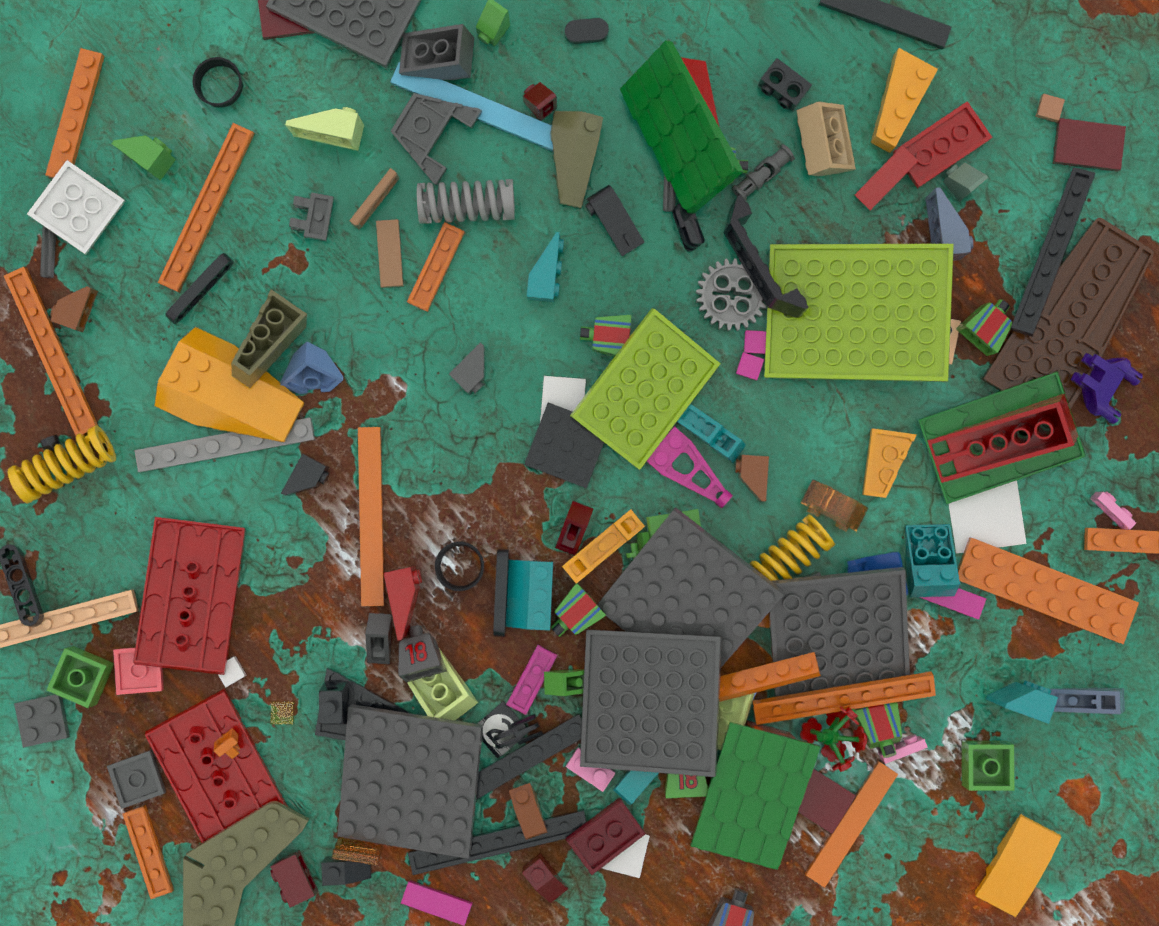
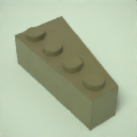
M271 289L267 300L259 310L255 322L252 323L246 339L243 340L231 363L232 376L248 388H251L306 328L307 313Z

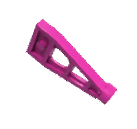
M675 426L646 461L661 475L708 498L721 509L733 496L722 486L692 441ZM681 453H687L694 463L693 470L686 475L679 473L672 467V463ZM699 470H702L710 479V485L705 489L692 482V477ZM722 492L721 496L717 499L716 494Z

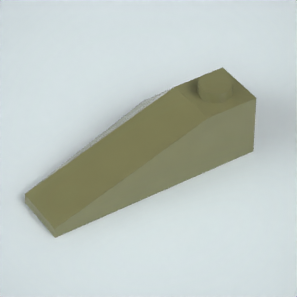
M580 111L554 112L550 137L554 150L553 159L556 165L559 204L582 208L600 138L603 121L601 116Z

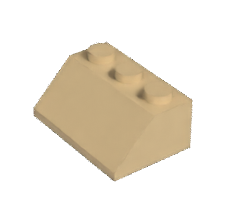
M816 102L798 109L797 122L800 127L801 144L805 153V165L808 175L825 176L856 170L844 105Z

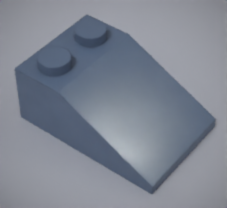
M935 188L925 198L931 244H954L953 261L961 260L971 253L973 238L969 236L968 228L942 189Z

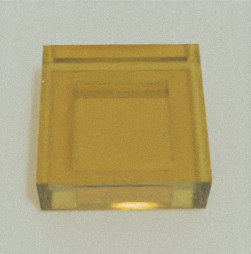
M271 701L270 724H294L295 701Z

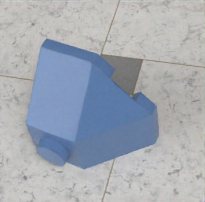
M306 342L293 354L280 381V385L298 394L308 393V390L321 389V392H330L343 381V375L325 350Z

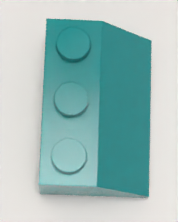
M509 559L506 627L550 630L554 561Z
M1024 680L1023 684L1014 682L987 695L986 700L1049 724L1058 697L1051 695L1052 690Z

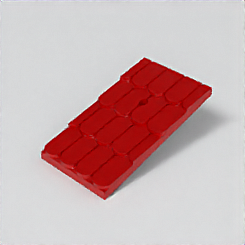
M155 517L133 660L135 665L225 675L245 541V528Z
M225 688L145 731V737L202 843L270 801H278L287 806ZM233 728L238 733L237 744L240 747L238 750L240 754L233 759L226 753L219 757L214 752V742Z

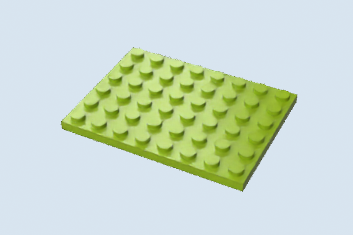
M770 244L769 271L774 281L780 286L781 293L785 294L798 288L801 295L805 297L809 308L801 317L795 318L767 307L764 377L780 379L948 382L954 244Z

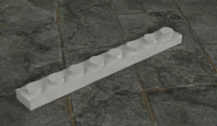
M305 418L295 421L284 443L230 432L134 451L138 472H146L315 440L312 418Z

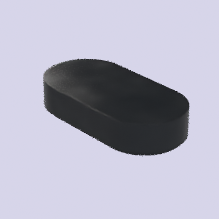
M601 18L572 20L565 27V37L572 44L601 42L607 38L609 33L607 22Z

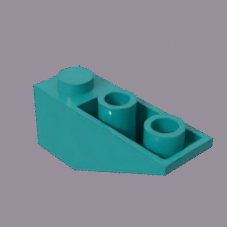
M556 232L529 273L527 300L554 302V296L559 297L560 283H556V274L561 275L562 261H558V253H563L564 239H560V232Z

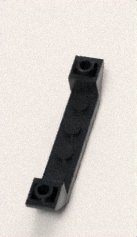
M739 195L730 207L723 233L767 307L799 318L809 308L807 301L801 295L798 288L785 294L781 293L780 286L774 281L768 266L760 258L756 246L748 238L746 229L741 226L747 222L752 212L749 204L745 202L742 195Z

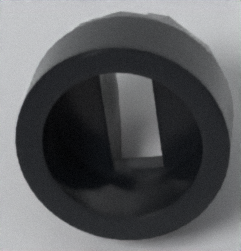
M53 435L41 440L40 443L44 450L49 449L55 452L54 446L60 444L58 435Z

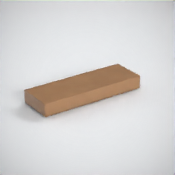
M389 169L349 220L358 230L362 228L398 182L399 176L394 170Z
M399 220L376 221L381 288L404 287Z

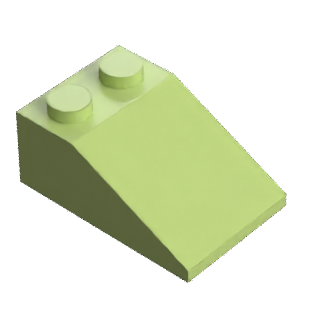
M343 107L342 110L335 108L287 120L285 124L294 137L357 151L359 150L364 124L356 110Z
M440 650L447 672L407 683L427 716L456 720L478 704V702Z

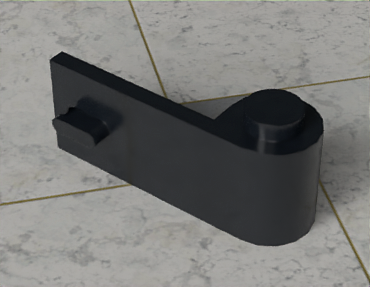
M610 185L605 186L586 199L587 204H585L587 211L591 216L596 215L600 219L621 256L644 243L640 233Z

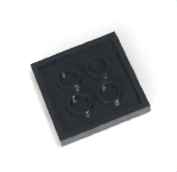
M548 402L524 465L587 489L604 442L570 416L573 411Z

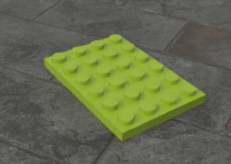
M651 308L570 416L640 470L721 363L657 310Z

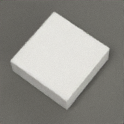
M236 656L227 660L225 675H219L225 688L247 676Z

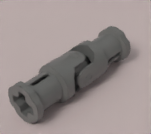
M781 144L776 153L771 157L767 156L756 166L755 172H749L742 182L737 186H732L734 194L736 196L742 195L743 199L747 201V197L751 193L761 189L763 184L775 177L787 162H792L795 159L791 150L784 144Z

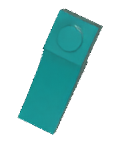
M692 404L687 407L677 420L678 424L732 463L746 446L740 438Z
M628 770L613 790L631 805L659 773Z

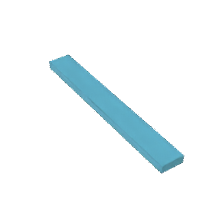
M400 62L398 63L390 81L392 85L411 93L458 103L472 108H479L482 110L478 121L554 151L550 137L552 125L441 79L401 75L399 73Z

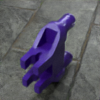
M1085 353L1081 361L1090 367L1092 372L1090 375L1085 373L1081 375L1075 372L1071 381L1082 388L1084 402L1088 411L1094 416L1100 415L1109 423L1114 424L1119 420L1115 416L1120 418L1121 413L1111 407L1109 402L1120 382L1124 378L1131 385L1135 386L1140 383L1139 379H1142L1143 375L1131 367V363L1127 358L1104 360L1096 354L1091 356L1089 353Z

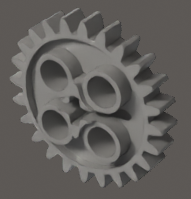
M736 258L732 264H729L728 259H725L723 266L717 261L715 263L716 269L711 266L708 267L710 275L702 274V278L705 281H698V285L702 289L696 290V294L701 295L696 300V303L703 304L699 308V312L706 311L707 313L703 318L711 317L710 325L718 322L719 330L723 325H726L727 331H730L732 326L735 327L736 331H739L740 324L746 329L748 328V320L753 324L756 322L754 315L757 317L762 316L761 311L758 309L766 308V305L762 303L764 300L742 263L741 265L737 264ZM724 278L727 281V287H718L716 279ZM746 280L749 283V289L742 290L738 286V282ZM730 290H733L734 295L747 294L751 295V298L735 296L731 300L729 295H713L712 292L728 294ZM722 300L725 303V309L717 310L714 306V301ZM744 302L747 305V311H738L736 304Z

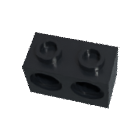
M776 58L760 79L758 86L761 87L760 90L769 97L772 95L776 98L782 108L794 111L808 93L812 84ZM771 76H776V77H778L779 80H780V83H778V84L772 83V82L770 81L769 77H771ZM787 90H795L798 96L790 97Z

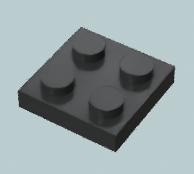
M54 694L14 703L23 748L70 737L62 697Z
M152 750L107 766L121 809L166 793Z

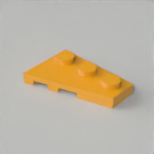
M871 429L862 495L880 498L887 497L898 474L897 472L917 434Z

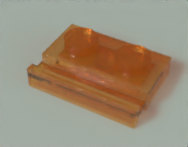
M338 837L335 849H333L332 859L378 865L383 844Z

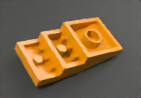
M1020 814L998 845L997 854L986 868V876L975 890V896L1016 917L1042 877L1059 844L1061 835Z

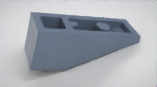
M1124 688L1050 689L1052 690L1051 695L1058 697L1053 712L1122 714L1125 711Z

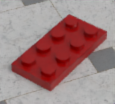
M968 101L902 145L919 161L907 173L917 189L993 138ZM902 146L894 150L892 153L895 154Z

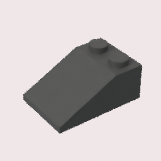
M463 24L404 33L399 73L405 76L443 80L471 78L474 37Z

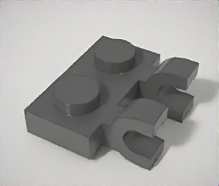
M312 192L310 199L294 196L293 205H295V208L308 209L306 221L290 218L289 227L292 230L304 231L305 238L327 242L334 196Z

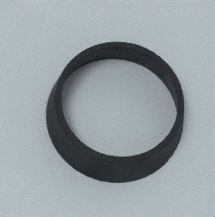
M222 57L209 58L200 63L194 72L192 80L196 95L203 102L219 108L230 106L236 102L241 95L243 87L241 75L236 65ZM218 66L232 69L239 77V86L234 96L222 103L207 101L201 91V81L205 73L211 68Z
M453 542L446 545L438 553L435 560V573L438 580L446 588L454 591H465L474 587L480 581L484 572V561L481 553L473 545L466 542ZM456 546H466L474 550L481 563L478 577L472 583L465 586L449 583L441 572V560L444 554Z

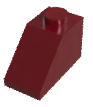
M541 82L536 85H530L524 91L523 102L538 120L542 121L557 109L556 95Z
M572 501L558 538L556 549L572 555L577 554L593 508Z
M541 853L523 866L522 874L533 888L550 903L568 890L566 884Z

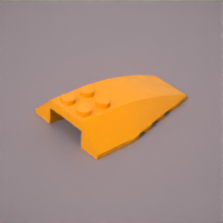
M197 327L192 329L178 342L158 380L154 406L196 426L225 430L284 443L304 402L285 386L280 385V382L267 371L251 388H248L232 376L231 363L239 348Z

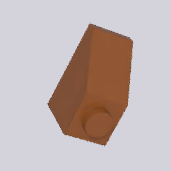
M86 286L59 299L57 304L52 307V318L50 321L83 333L98 291Z
M740 455L739 459L735 461V473H738V478L758 501L765 502L769 456Z
M531 783L509 790L525 839L547 833L537 795Z

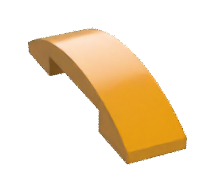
M630 509L562 566L563 569L577 584L619 547L645 527L644 524Z

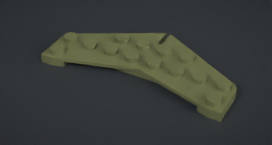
M270 801L186 853L187 856L183 858V926H235L244 887L303 831L309 818L278 801Z

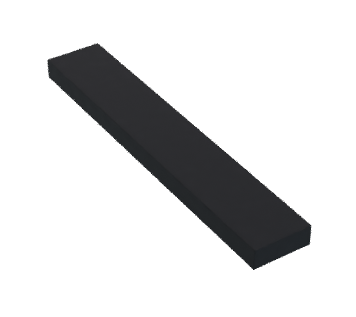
M820 0L819 5L942 50L952 26L880 0Z

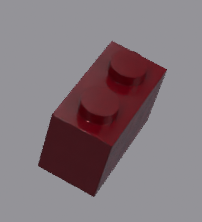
M300 850L275 861L271 865L272 870H270L272 879L274 882H278L281 888V898L284 903H288L290 908L314 897L318 892V888Z

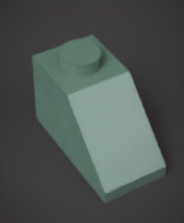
M964 163L960 167L956 164L946 172L948 177L942 182L960 202L988 177L976 168Z

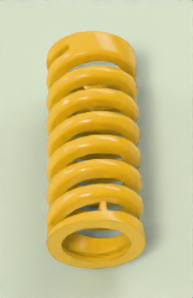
M95 425L87 430L88 436L85 437L81 433L76 435L77 444L72 439H67L65 441L66 449L61 444H56L54 446L55 454L51 450L46 449L43 452L44 459L40 455H34L32 458L33 464L29 460H24L21 463V468L16 465L9 467L8 477L16 494L25 503H31L39 499L42 494L51 493L53 488L59 489L64 483H72L74 478H82L85 472L92 473L96 467L103 468L107 461L115 462L116 454L105 432L98 425ZM89 441L91 442L95 450L98 452L99 459L95 457ZM103 443L106 444L108 452H106ZM80 450L82 451L83 455L87 458L88 464L84 462ZM71 458L77 465V470L74 468ZM61 465L67 471V475L63 473ZM51 472H52V473L54 474V476L56 477V481H55L54 479H52ZM40 477L45 482V486L42 485Z
M808 514L802 520L804 523H797V532L794 530L787 532L788 540L785 538L778 539L779 548L774 545L768 548L770 556L766 553L759 555L761 564L757 561H751L750 565L770 581L779 580L773 569L784 579H793L782 561L785 562L797 575L802 573L801 568L791 553L806 567L811 566L810 560L799 544L815 559H819L821 556L808 536L824 551H829L835 546V543L820 523Z

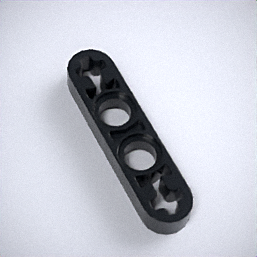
M226 253L218 256L168 309L165 316L173 324L180 322L232 267L234 261Z
M5 545L0 549V563L19 619L25 626L37 627L42 623L44 614L23 552L17 546ZM9 551L15 552V554L12 555L13 561L7 558V556L10 555ZM20 569L23 572L21 580L15 582L13 580V573ZM28 590L30 593L29 599L26 602H21L20 593ZM30 611L32 613H36V616L33 617V621L27 619L28 617H30Z
M509 549L497 550L494 637H505Z

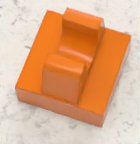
M231 728L214 742V752L219 757L226 753L231 759L235 758L240 754L238 751L240 747L237 744L238 733Z

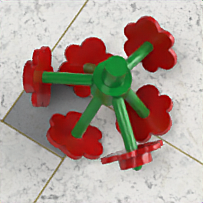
M840 706L839 708L842 711L827 713L826 723L830 727L822 732L820 731L822 725L817 723L815 718H810L808 722L802 724L803 730L800 733L802 740H806L808 743H813L814 740L823 742L825 746L821 749L822 756L827 757L830 762H834L835 759L840 761L832 766L834 771L837 769L840 772L847 771L852 767L851 762L855 760L854 756L844 759V751H846L847 747L842 741H851L856 753L864 751L867 744V735L864 733L862 726H858L857 730L853 731V737L839 735L838 730L850 726L849 719L853 720L857 725L860 724L856 720L858 715L855 713V709H851L849 706L846 709Z

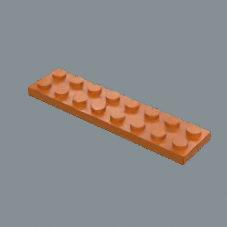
M969 537L957 568L960 582L1120 644L1125 642L1139 602L971 537Z

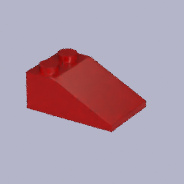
M416 566L384 573L397 640H402L408 636L420 589L419 584L422 583L420 569L416 570Z

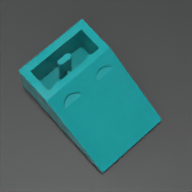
M950 524L905 525L906 570L910 598L955 596L960 586Z

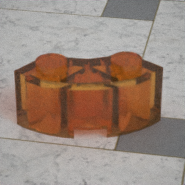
M812 480L801 501V504L808 507L806 512L816 517L822 515L836 522L834 526L847 532L848 528L857 532L868 510V507L859 501L816 480Z

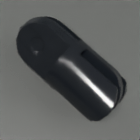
M680 203L677 204L672 212L685 250L692 252L705 242V238L696 214L687 213Z
M533 714L510 724V729L493 736V741H497L514 734V737L496 744L495 747L501 749L515 742L520 745L543 735L541 730L524 738L520 736L540 727L539 722L519 730L517 729L518 726L536 719V715Z

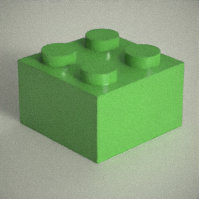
M75 646L64 648L46 691L86 708L97 705L114 663Z
M962 740V786L969 791H1015L1014 744L1008 741Z

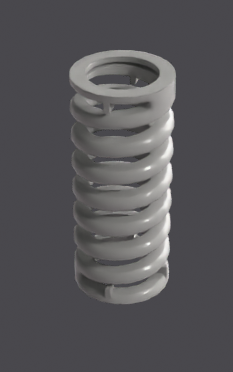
M506 179V185L504 180L498 181L497 199L493 182L491 180L486 181L485 202L481 182L475 181L473 204L469 183L467 181L462 183L460 204L457 183L451 182L449 205L445 183L440 182L438 184L437 206L433 184L427 183L426 192H424L425 183H417V209L420 224L432 223V218L435 223H440L443 215L446 222H453L455 214L459 222H464L467 214L470 221H476L478 213H480L483 221H487L490 217V211L494 220H500L502 208L504 210L503 220H515L513 179Z

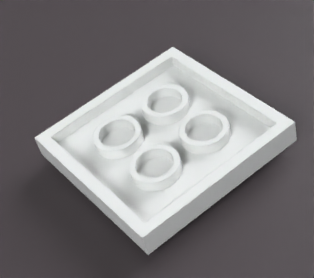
M67 160L27 215L86 255L125 203V200Z

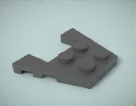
M413 93L391 132L435 185H438L447 168L428 155L452 117L472 129L482 110Z

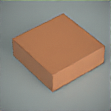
M1042 94L1035 117L1057 123L1060 119L1065 99Z

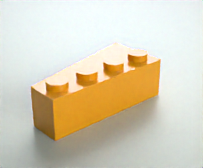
M900 48L893 55L885 92L871 139L872 144L889 153L896 147L938 70Z

